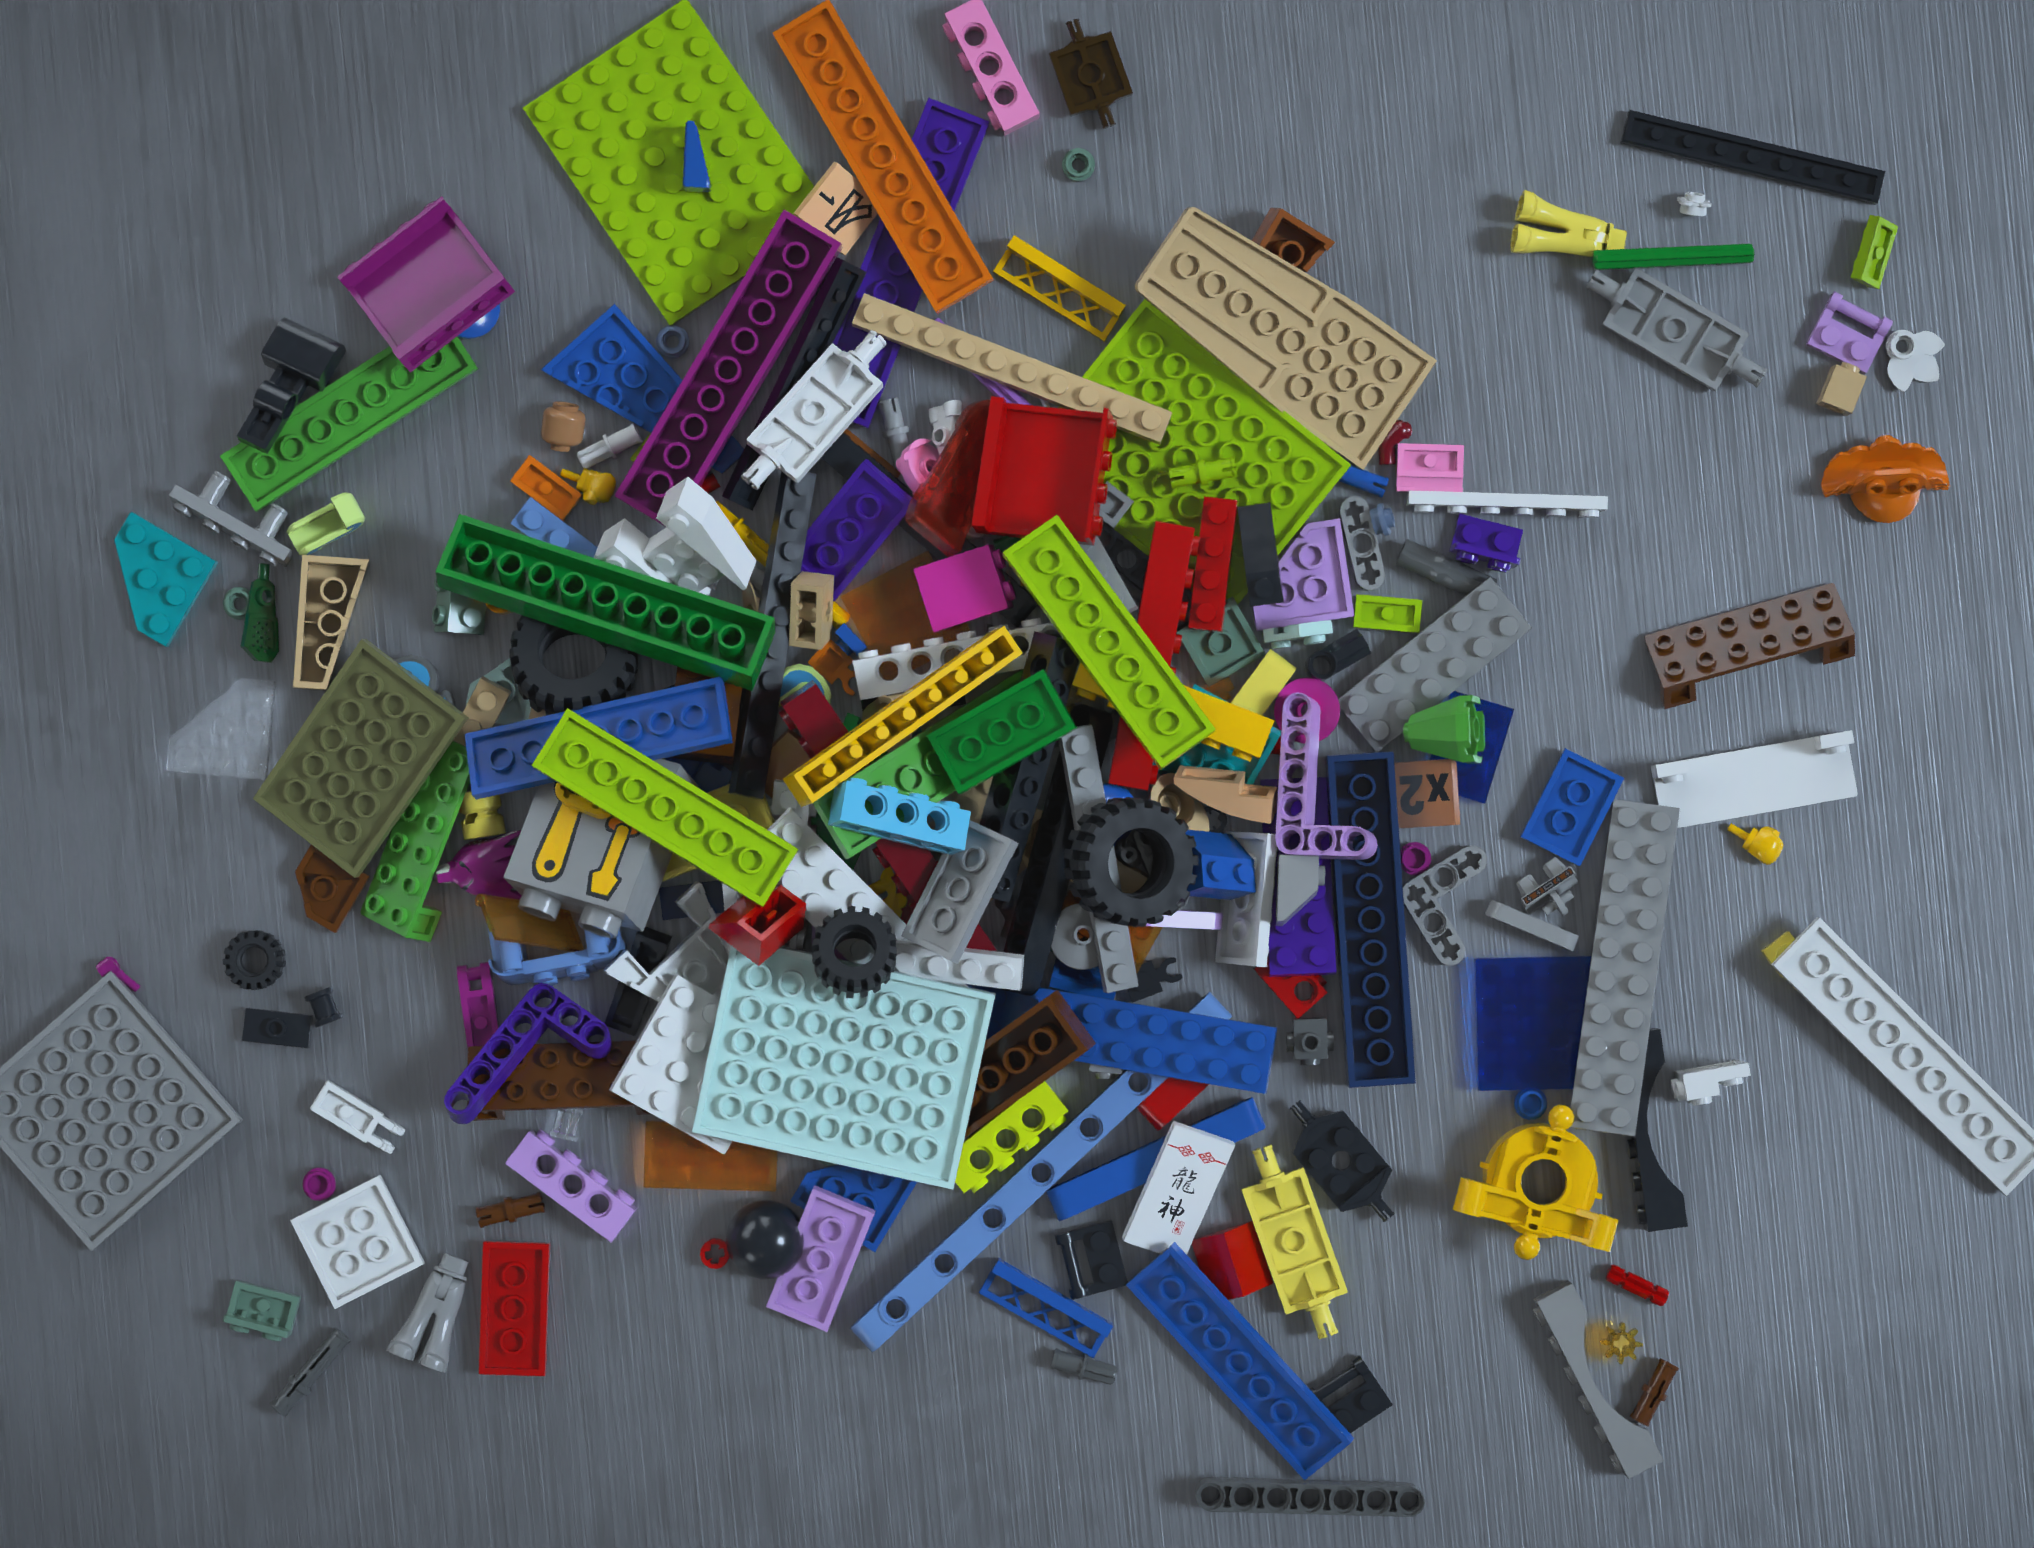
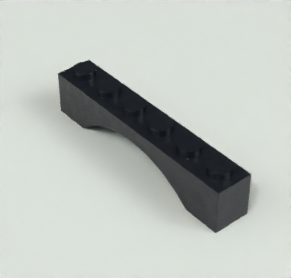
M1651 1028L1649 1032L1635 1137L1626 1140L1629 1159H1634L1636 1172H1631L1632 1187L1634 1192H1639L1641 1204L1635 1207L1638 1225H1643L1644 1230L1648 1232L1688 1227L1684 1195L1661 1169L1652 1150L1648 1134L1647 1110L1649 1097L1656 1076L1665 1063L1661 1029Z

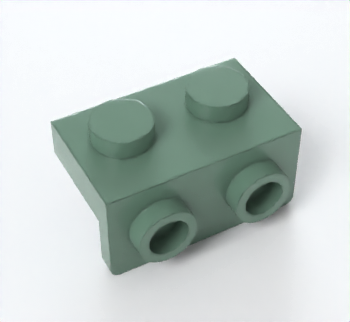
M435 576L434 586L437 591V600L432 611V621L435 624L434 631L484 635L486 604L439 588Z
M236 1280L228 1311L223 1317V1322L229 1323L230 1329L237 1332L249 1333V1330L253 1329L262 1332L261 1337L265 1339L281 1341L282 1337L287 1338L292 1335L301 1296Z

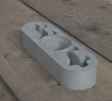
M1352 496L1345 499L1340 505L1339 517L1355 582L1361 589L1372 591L1383 584L1385 570L1377 537L1371 522L1369 505L1363 498ZM1355 502L1356 507L1363 508V513L1358 516L1360 525L1367 522L1368 529L1360 528L1349 533L1348 526L1354 527L1355 524L1353 517L1346 516L1345 511L1350 508V503ZM1365 534L1370 538L1371 548L1368 552L1359 553L1353 548L1352 543L1356 535ZM1374 554L1376 561H1369L1372 571H1378L1379 577L1374 579L1373 585H1369L1368 580L1361 579V575L1366 571L1364 562L1357 565L1356 558L1365 559Z
M1494 900L1490 901L1485 913L1490 918L1574 952L1580 937Z

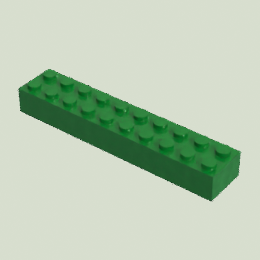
M462 514L458 516L435 571L439 588L711 678L721 677L726 683L750 691L754 689L775 635V617Z

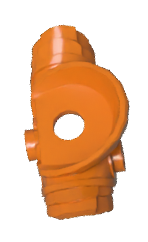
M1890 435L1878 437L1870 447L1859 445L1850 448L1848 451L1837 453L1825 467L1821 482L1824 497L1850 494L1853 504L1865 517L1883 523L1900 521L1910 515L1919 501L1921 489L1948 490L1950 486L1945 463L1934 448L1922 447L1920 444L1912 442L1902 445L1898 439Z

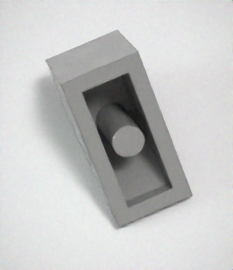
M1279 855L1277 865L1276 926L1286 924L1317 895L1318 886H1324L1325 866H1319V856Z

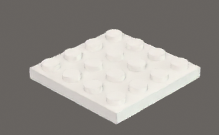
M674 974L609 1090L725 1155L732 1141L692 1132L720 999L678 974Z

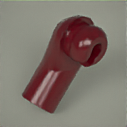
M1397 420L1379 446V465L1396 464L1395 446L1402 439H1408L1412 435L1410 423L1403 422L1402 420Z

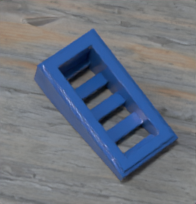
M687 120L685 127L683 187L686 191L711 192V184L698 129L694 121Z

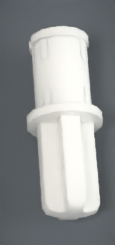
M633 423L610 436L604 434L602 440L579 450L577 457L582 467L588 469L610 457L618 458V453L638 443H642L643 440Z

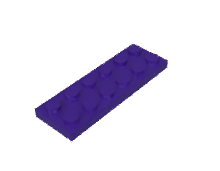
M1317 777L1314 825H1329L1326 777ZM1292 778L1294 783H1298L1302 778ZM1260 779V785L1277 787L1278 801L1279 779ZM1300 800L1295 801L1290 809L1292 816L1298 815L1302 810ZM1277 811L1271 824L1262 823V833L1276 834ZM1298 833L1290 837L1288 842L1290 849H1295L1299 845L1300 836ZM1329 834L1321 839L1322 850L1330 848ZM1278 849L1268 944L1269 977L1336 975L1331 859H1319V866H1325L1324 886H1318L1317 895L1286 924L1276 926L1279 855H1287Z

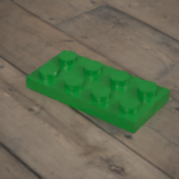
M1042 669L926 736L957 793L961 795L1071 733L1077 727L1046 671Z

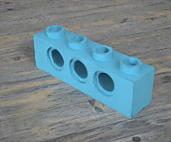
M847 778V781L840 783L834 788L828 825L954 855L965 851L971 811L960 809V804L956 802L940 801L939 804L929 801V796L924 794L910 793L907 796L899 794L898 789L892 786L881 785L875 788L867 786L866 780ZM865 800L870 801L873 805L872 815L865 809ZM897 807L904 813V822L899 821L896 816ZM928 815L935 821L934 830L927 824Z

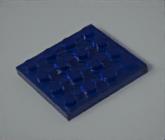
M1592 956L1474 958L1478 1091L1574 1089Z

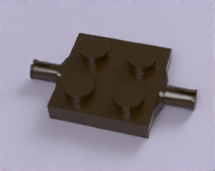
M1073 19L1077 32L1074 30L1072 21L1065 23L1072 41L1064 48L1050 52L1049 57L1070 116L1072 117L1086 111H1097L1103 126L1102 128L1106 129L1109 125L1105 115L1110 127L1116 125L1109 106L1120 99L1132 96L1133 92L1112 32L1085 37L1079 19Z

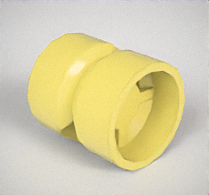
M472 792L465 793L459 809V813L465 815V819L461 822L464 840L506 834L504 817L497 811L502 806L500 794L476 800L472 796Z

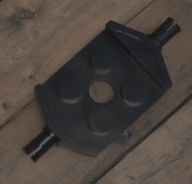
M1301 1100L1296 1102L1301 1112L1295 1105L1290 1107V1110L1303 1123V1129L1292 1153L1338 1209L1344 1212L1368 1205L1369 1207L1372 1206L1383 1222L1388 1220L1383 1210L1391 1218L1395 1213L1381 1199V1193L1392 1169L1347 1114L1341 1110L1318 1117L1312 1116ZM1338 1151H1345L1350 1156V1164L1345 1169H1336L1332 1164V1157Z

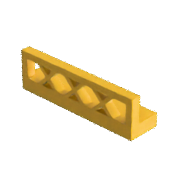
M1015 235L1008 243L1007 250L993 270V273L1103 342H1105L1126 308V305ZM1012 254L1025 262L1027 274L1012 276L1003 270ZM1029 264L1039 271L1031 273ZM1046 274L1052 278L1055 291L1044 294L1039 293L1034 289L1032 277ZM1028 278L1030 286L1020 280ZM1057 282L1065 286L1066 289L1059 290ZM1070 292L1076 293L1081 298L1083 309L1069 312L1062 307L1060 295ZM1056 296L1058 304L1048 297ZM1085 300L1089 301L1095 306L1087 308ZM1101 309L1112 316L1103 332L1090 324L1088 312ZM1084 313L1086 322L1076 315Z

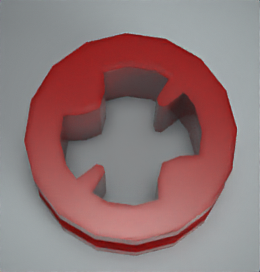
M712 1238L703 1244L700 1250V1257L705 1266L718 1269L728 1262L730 1256L727 1251L726 1241L720 1238ZM713 1244L719 1245L718 1249L723 1248L725 1255L720 1256L717 1263L712 1262V1257L708 1259L706 1251H710Z

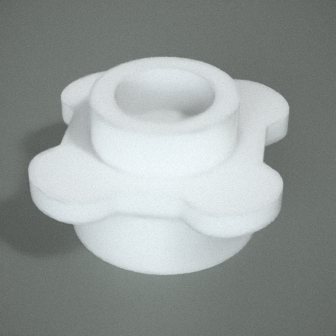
M1686 192L1685 197H1677V201L1681 204L1680 213L1705 216L1707 207L1712 206L1710 200L1705 199V194Z

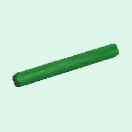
M1752 244L1596 250L1593 252L1592 262L1594 269L1597 270L1744 264L1754 261L1755 252Z

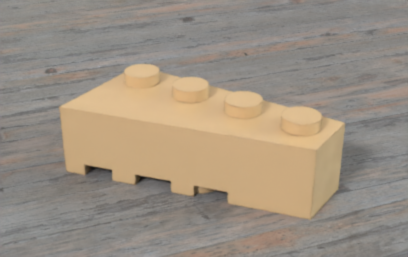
M302 555L293 679L294 689L322 691L328 689L365 577L369 559Z

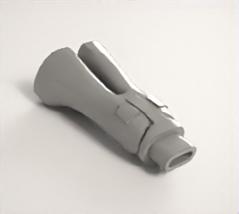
M446 1253L443 1254L440 1265L434 1266V1270L426 1280L410 1316L389 1343L386 1349L387 1352L415 1361L432 1314H435L436 1317L432 1331L418 1363L446 1373L452 1330L465 1288L464 1281H467L464 1273L469 1262Z

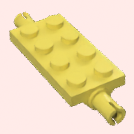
M1269 1144L1263 1146L1267 1160H1264L1260 1148L1252 1151L1262 1179L1259 1180V1183L1242 1188L1241 1191L1285 1314L1305 1309L1306 1312H1310L1318 1339L1326 1338L1327 1334L1323 1326L1324 1323H1326L1330 1336L1338 1333L1328 1306L1331 1303L1330 1300L1348 1293L1304 1167L1287 1173L1281 1172L1272 1149L1273 1146Z

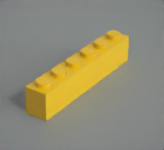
M1080 663L1072 683L1073 687L1078 688L1076 694L1095 701L1096 696L1108 700L1083 664ZM1184 685L1216 729L1213 734L1201 741L1202 744L1217 750L1220 749L1222 744L1234 749L1233 756L1251 762L1252 757L1257 759L1261 757L1275 720ZM1109 701L1108 704H1107V707H1110V708L1116 710V709L1114 708V706L1111 704V702Z

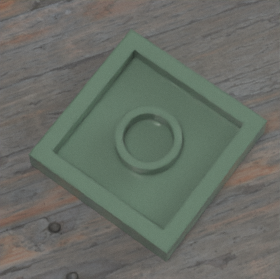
M1233 596L1226 600L1222 633L1189 629V621L1177 627V634L1182 635L1181 641L1208 687L1266 655Z

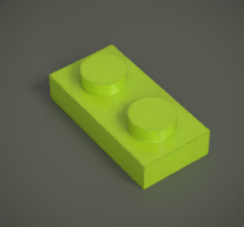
M1869 215L1866 228L1863 231L1858 255L1853 264L1851 279L1868 288L1880 289L1898 230L1897 225L1880 216Z
M1356 594L1353 628L1420 633L1422 600Z

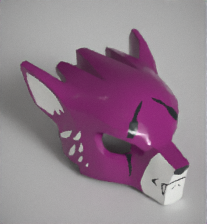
M521 830L465 844L451 861L437 867L434 880L438 883L455 882L461 889L472 895L520 901L522 895L518 891L512 890L513 887L503 877L515 845L506 844L517 838Z

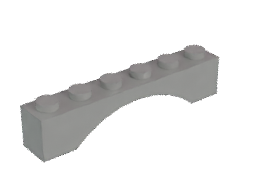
M1568 1280L1533 1298L1537 1307L1532 1310L1541 1327L1547 1324L1552 1334L1547 1339L1556 1356L1563 1355L1567 1363L1563 1370L1571 1385L1577 1383L1583 1394L1578 1399L1587 1415L1593 1413L1598 1423L1593 1428L1602 1445L1608 1442L1614 1453L1608 1457L1617 1474L1623 1472L1630 1479L1663 1462L1664 1459L1650 1432L1645 1427L1628 1420L1616 1412L1605 1401L1595 1386L1587 1366L1584 1350V1329L1587 1311L1573 1284Z

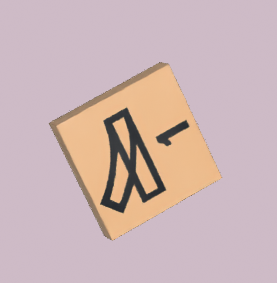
M833 162L793 214L839 241L843 247L840 253L846 255L878 213L860 182L839 163Z

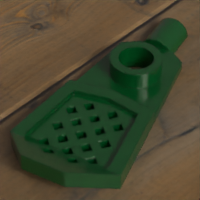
M258 563L257 579L251 582L240 647L254 661L272 663L279 652L275 585L269 580L270 564ZM263 591L266 593L267 596L265 602L262 599Z

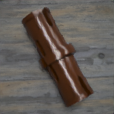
M541 1192L516 1199L507 1197L504 1198V1202L476 1207L477 1218L480 1217V1220H478L480 1228L508 1220L510 1223L517 1222V1218L545 1213V1204L542 1202Z
M1662 1358L1659 1359V1363L1648 1384H1643L1641 1388L1643 1393L1629 1417L1649 1427V1423L1660 1402H1665L1667 1398L1665 1393L1676 1372L1679 1370L1677 1366Z

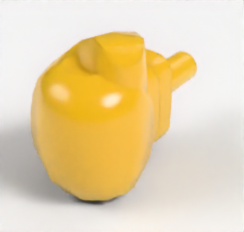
M586 468L583 469L581 475L566 469H562L560 473L561 477L578 482L576 489L583 492V500L591 505H595L597 502H609L616 488L615 477L610 473H601Z
M1732 823L1727 831L1745 840L1742 848L1748 850V853L1765 865L1774 863L1783 850L1784 844L1779 838L1780 832L1772 827L1764 826L1760 831L1753 828L1750 834Z

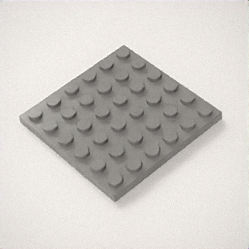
M112 971L107 973L0 1067V1147L90 1251L95 1250L243 1120L130 989Z

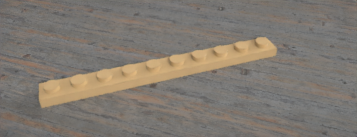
M865 293L852 321V326L868 333L870 330L877 332L876 336L881 335L886 340L1062 408L1103 413L1104 408H1109L1113 419L1117 420V429L1158 445L1161 444L1172 416L1171 411Z

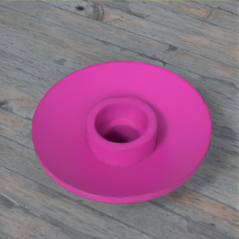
M1299 678L1288 683L1278 694L1274 705V716L1279 729L1282 730V713L1285 699L1292 693L1299 692L1318 702L1321 711L1319 741L1327 738L1336 728L1340 718V703L1333 689L1325 682L1315 678ZM1306 701L1297 706V717L1303 716L1301 709L1304 705H1307ZM1299 735L1295 742L1305 744V735Z

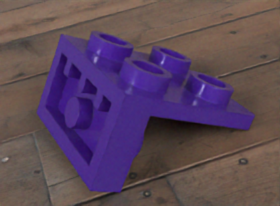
M1458 514L1449 553L1456 554L1455 560L1474 565L1475 562L1477 563L1480 560L1488 563V569L1506 573V571H1510V568L1513 569L1520 564L1521 558H1517L1523 529Z

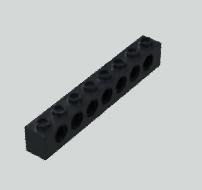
M1034 631L1020 682L1044 669L1066 707L1079 659L1063 638ZM1055 742L992 778L979 824L1019 844L991 898L1010 903Z

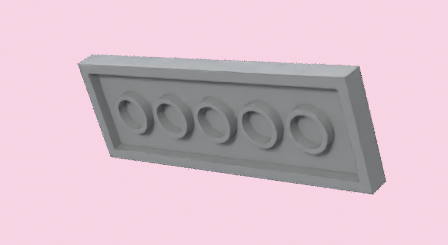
M1490 576L1339 697L1340 708L1373 749L1379 752L1403 732L1404 724L1409 722L1410 715L1439 704L1530 631L1532 627Z

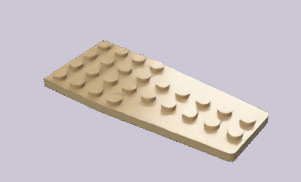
M1188 207L1183 211L1135 283V290L1238 378L1282 413L1283 411L1287 412L1336 453L1364 470L1437 362L1436 359L1356 302L1195 207Z

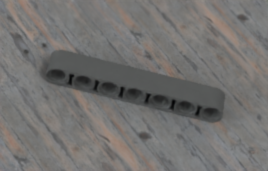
M1208 1477L1200 1480L1195 1488V1497L1198 1505L1210 1512L1412 1517L1421 1513L1425 1505V1499L1420 1489L1416 1485L1407 1482ZM1209 1486L1217 1488L1219 1490V1497L1213 1502H1205L1201 1498V1492L1204 1488ZM1241 1487L1249 1488L1252 1491V1498L1246 1503H1239L1234 1499L1236 1490ZM1274 1488H1280L1285 1491V1499L1279 1504H1272L1267 1500L1268 1493ZM1307 1489H1314L1318 1492V1499L1312 1505H1306L1300 1500L1301 1494ZM1340 1490H1347L1351 1493L1350 1502L1344 1506L1335 1504L1333 1500L1334 1495ZM1373 1491L1384 1493V1501L1377 1507L1367 1504V1497ZM1414 1492L1417 1494V1502L1414 1506L1406 1508L1400 1505V1499L1404 1493Z

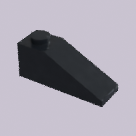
M1271 503L1237 507L1250 607L1284 602Z

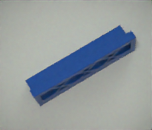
M1000 1258L995 1262L979 1290L981 1295L1081 1352L1088 1354L1092 1358L1095 1357L1105 1337H1108L1113 1328V1323ZM996 1275L1011 1283L1013 1293L998 1296L988 1289ZM1015 1286L1021 1288L1022 1290L1017 1292ZM1027 1293L1039 1299L1042 1309L1029 1313L1021 1309L1018 1296ZM1014 1297L1016 1305L1010 1303L1005 1299ZM1044 1302L1049 1304L1051 1307L1045 1308ZM1059 1310L1068 1315L1070 1326L1059 1329L1054 1328L1049 1323L1047 1312ZM1043 1314L1045 1322L1035 1316ZM1073 1319L1077 1320L1080 1323L1074 1324ZM1087 1326L1099 1333L1091 1348L1078 1341L1075 1329ZM1072 1330L1074 1338L1068 1336L1063 1332Z

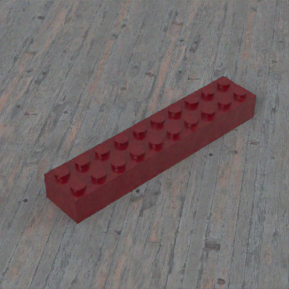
M813 680L780 702L784 708L779 712L780 716L791 731L796 728L799 730L803 737L797 741L810 759L848 733V730ZM881 838L875 842L877 847L872 849L884 869L890 866L893 868L896 874L891 876V879L904 897L910 893L914 901L909 905L914 911L937 865V861L928 849ZM978 923L966 948L997 951Z

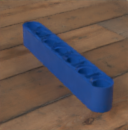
M1253 1097L1188 1125L1231 1140L1234 1143L1266 1128ZM1167 1135L1049 1188L1046 1194L1058 1221L1068 1219L1145 1184Z

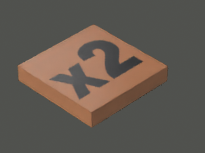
M1440 759L1394 763L1399 828L1461 825L1457 763L1455 760Z

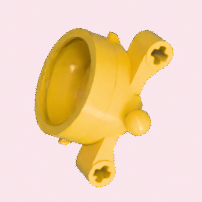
M1559 1104L1550 1110L1548 1114L1549 1124L1530 1123L1521 1125L1500 1137L1489 1151L1485 1162L1480 1161L1479 1167L1483 1168V1182L1460 1178L1452 1210L1471 1216L1503 1221L1522 1235L1514 1243V1251L1523 1260H1531L1538 1255L1540 1251L1538 1238H1552L1555 1236L1577 1241L1582 1245L1595 1249L1611 1251L1619 1219L1590 1211L1595 1198L1602 1200L1603 1196L1602 1193L1597 1192V1166L1588 1147L1578 1137L1566 1131L1574 1122V1113L1566 1105ZM1540 1159L1556 1162L1563 1169L1566 1178L1565 1189L1562 1195L1556 1201L1549 1204H1536L1530 1201L1524 1195L1521 1187V1176L1525 1168L1532 1162Z

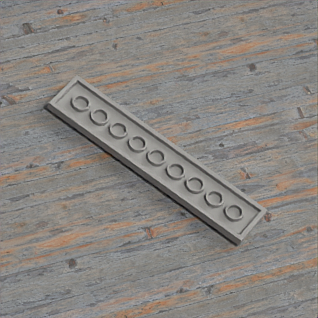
M1613 800L1571 1103L1574 1122L1570 1128L1635 1137L1680 808Z

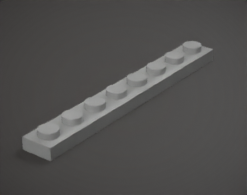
M1089 724L1079 726L1076 730L1058 739L1075 830H1079L1081 827L1077 821L1083 814H1092L1091 807L1098 803L1106 804L1093 726ZM1113 845L1109 854L1108 869L1114 885L1122 892ZM1089 912L1103 992L1111 993L1138 987L1128 926L1102 921L1093 917V912Z

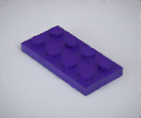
M865 459L807 530L801 572L834 575L833 601H836L917 501L869 460Z

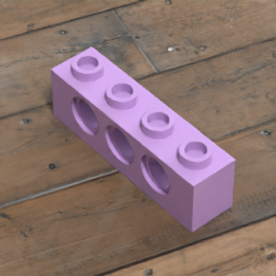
M539 1129L537 1133L530 1130L505 1164L612 1243L638 1209L633 1205L635 1199L620 1188L615 1192L607 1186L606 1183L609 1180L597 1170L592 1169L591 1172H588L579 1165L582 1160L568 1149L564 1152L560 1151L553 1145L555 1139L543 1130ZM547 1154L554 1158L556 1166L553 1172L548 1173L540 1169L538 1161L541 1155ZM574 1174L580 1177L582 1188L579 1192H571L566 1188L565 1179L568 1175ZM602 1194L608 1199L609 1206L606 1211L598 1212L592 1207L591 1200L594 1195Z

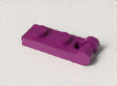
M482 962L479 966L470 968L467 965L457 966L467 1048L470 1046H484L499 1028L492 970L488 962ZM481 979L482 989L471 991L470 981Z

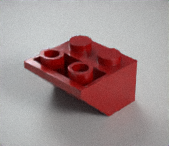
M777 885L763 908L742 896L709 924V929L756 965L760 966L803 929L806 903L784 886Z

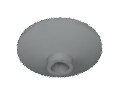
M1079 904L1070 905L1061 911L1051 945L1055 956L1063 964L1073 969L1087 970L1099 966L1090 913L1085 911ZM1085 929L1089 932L1090 937L1087 941H1080L1077 938L1079 930Z

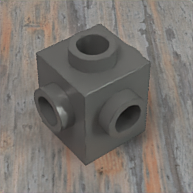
M1292 1018V1032H1286L1287 1052H1293V1059H1300L1301 1065H1320V1059H1328V1051H1334L1333 1031H1327L1326 1018ZM1309 1036L1315 1038V1043L1312 1047L1305 1046V1040Z

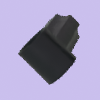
M1355 629L1310 655L1305 662V672L1309 678L1325 681L1370 655L1371 651L1363 635L1358 629ZM1322 657L1328 661L1329 671L1327 674L1321 675L1315 672L1313 669L1315 658Z

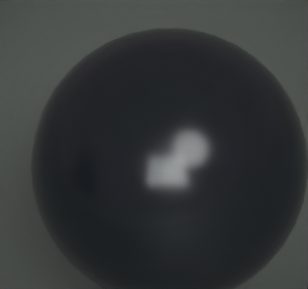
M774 1200L754 1201L737 1211L731 1219L726 1233L727 1251L735 1266L748 1276L757 1279H774L793 1269L801 1258L804 1247L803 1233L800 1235L798 1229L800 1219L797 1214L785 1204Z

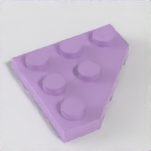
M1340 518L1307 523L1279 560L1284 602L1252 607L1256 631L1277 627L1283 628L1294 624L1354 617Z

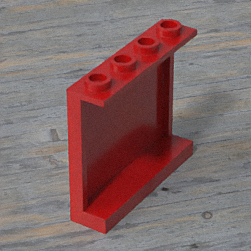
M991 396L971 524L974 530L982 534L1024 538L1058 515L1079 544L1094 546L1095 537L1101 536L1103 518L1099 516L1100 504H1105L1107 499L1108 487L1107 484H1103L1105 471L1110 472L1112 465V452L1108 451L1110 439H1115L1117 432V420L1113 419L1109 408H1104L1103 413L1007 403L1004 397Z

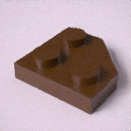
M312 844L295 871L304 900L306 916L328 930L338 933L370 876L362 872L359 877L354 878Z

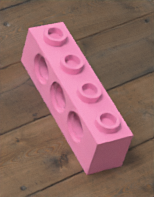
M970 0L944 13L947 23L942 25L943 30L950 43L957 42L961 50L957 57L964 71L971 70L976 79V82L972 83V87L980 102L986 99L991 109L987 116L994 130L1001 129L1003 135L1006 136L1039 119L1040 113L983 1ZM971 31H978L983 35L984 39L981 44L971 46L965 41V36ZM986 60H992L998 64L999 68L995 74L985 75L981 72L980 65ZM1007 89L1013 94L1014 98L1009 104L1002 105L995 100V94L999 90Z

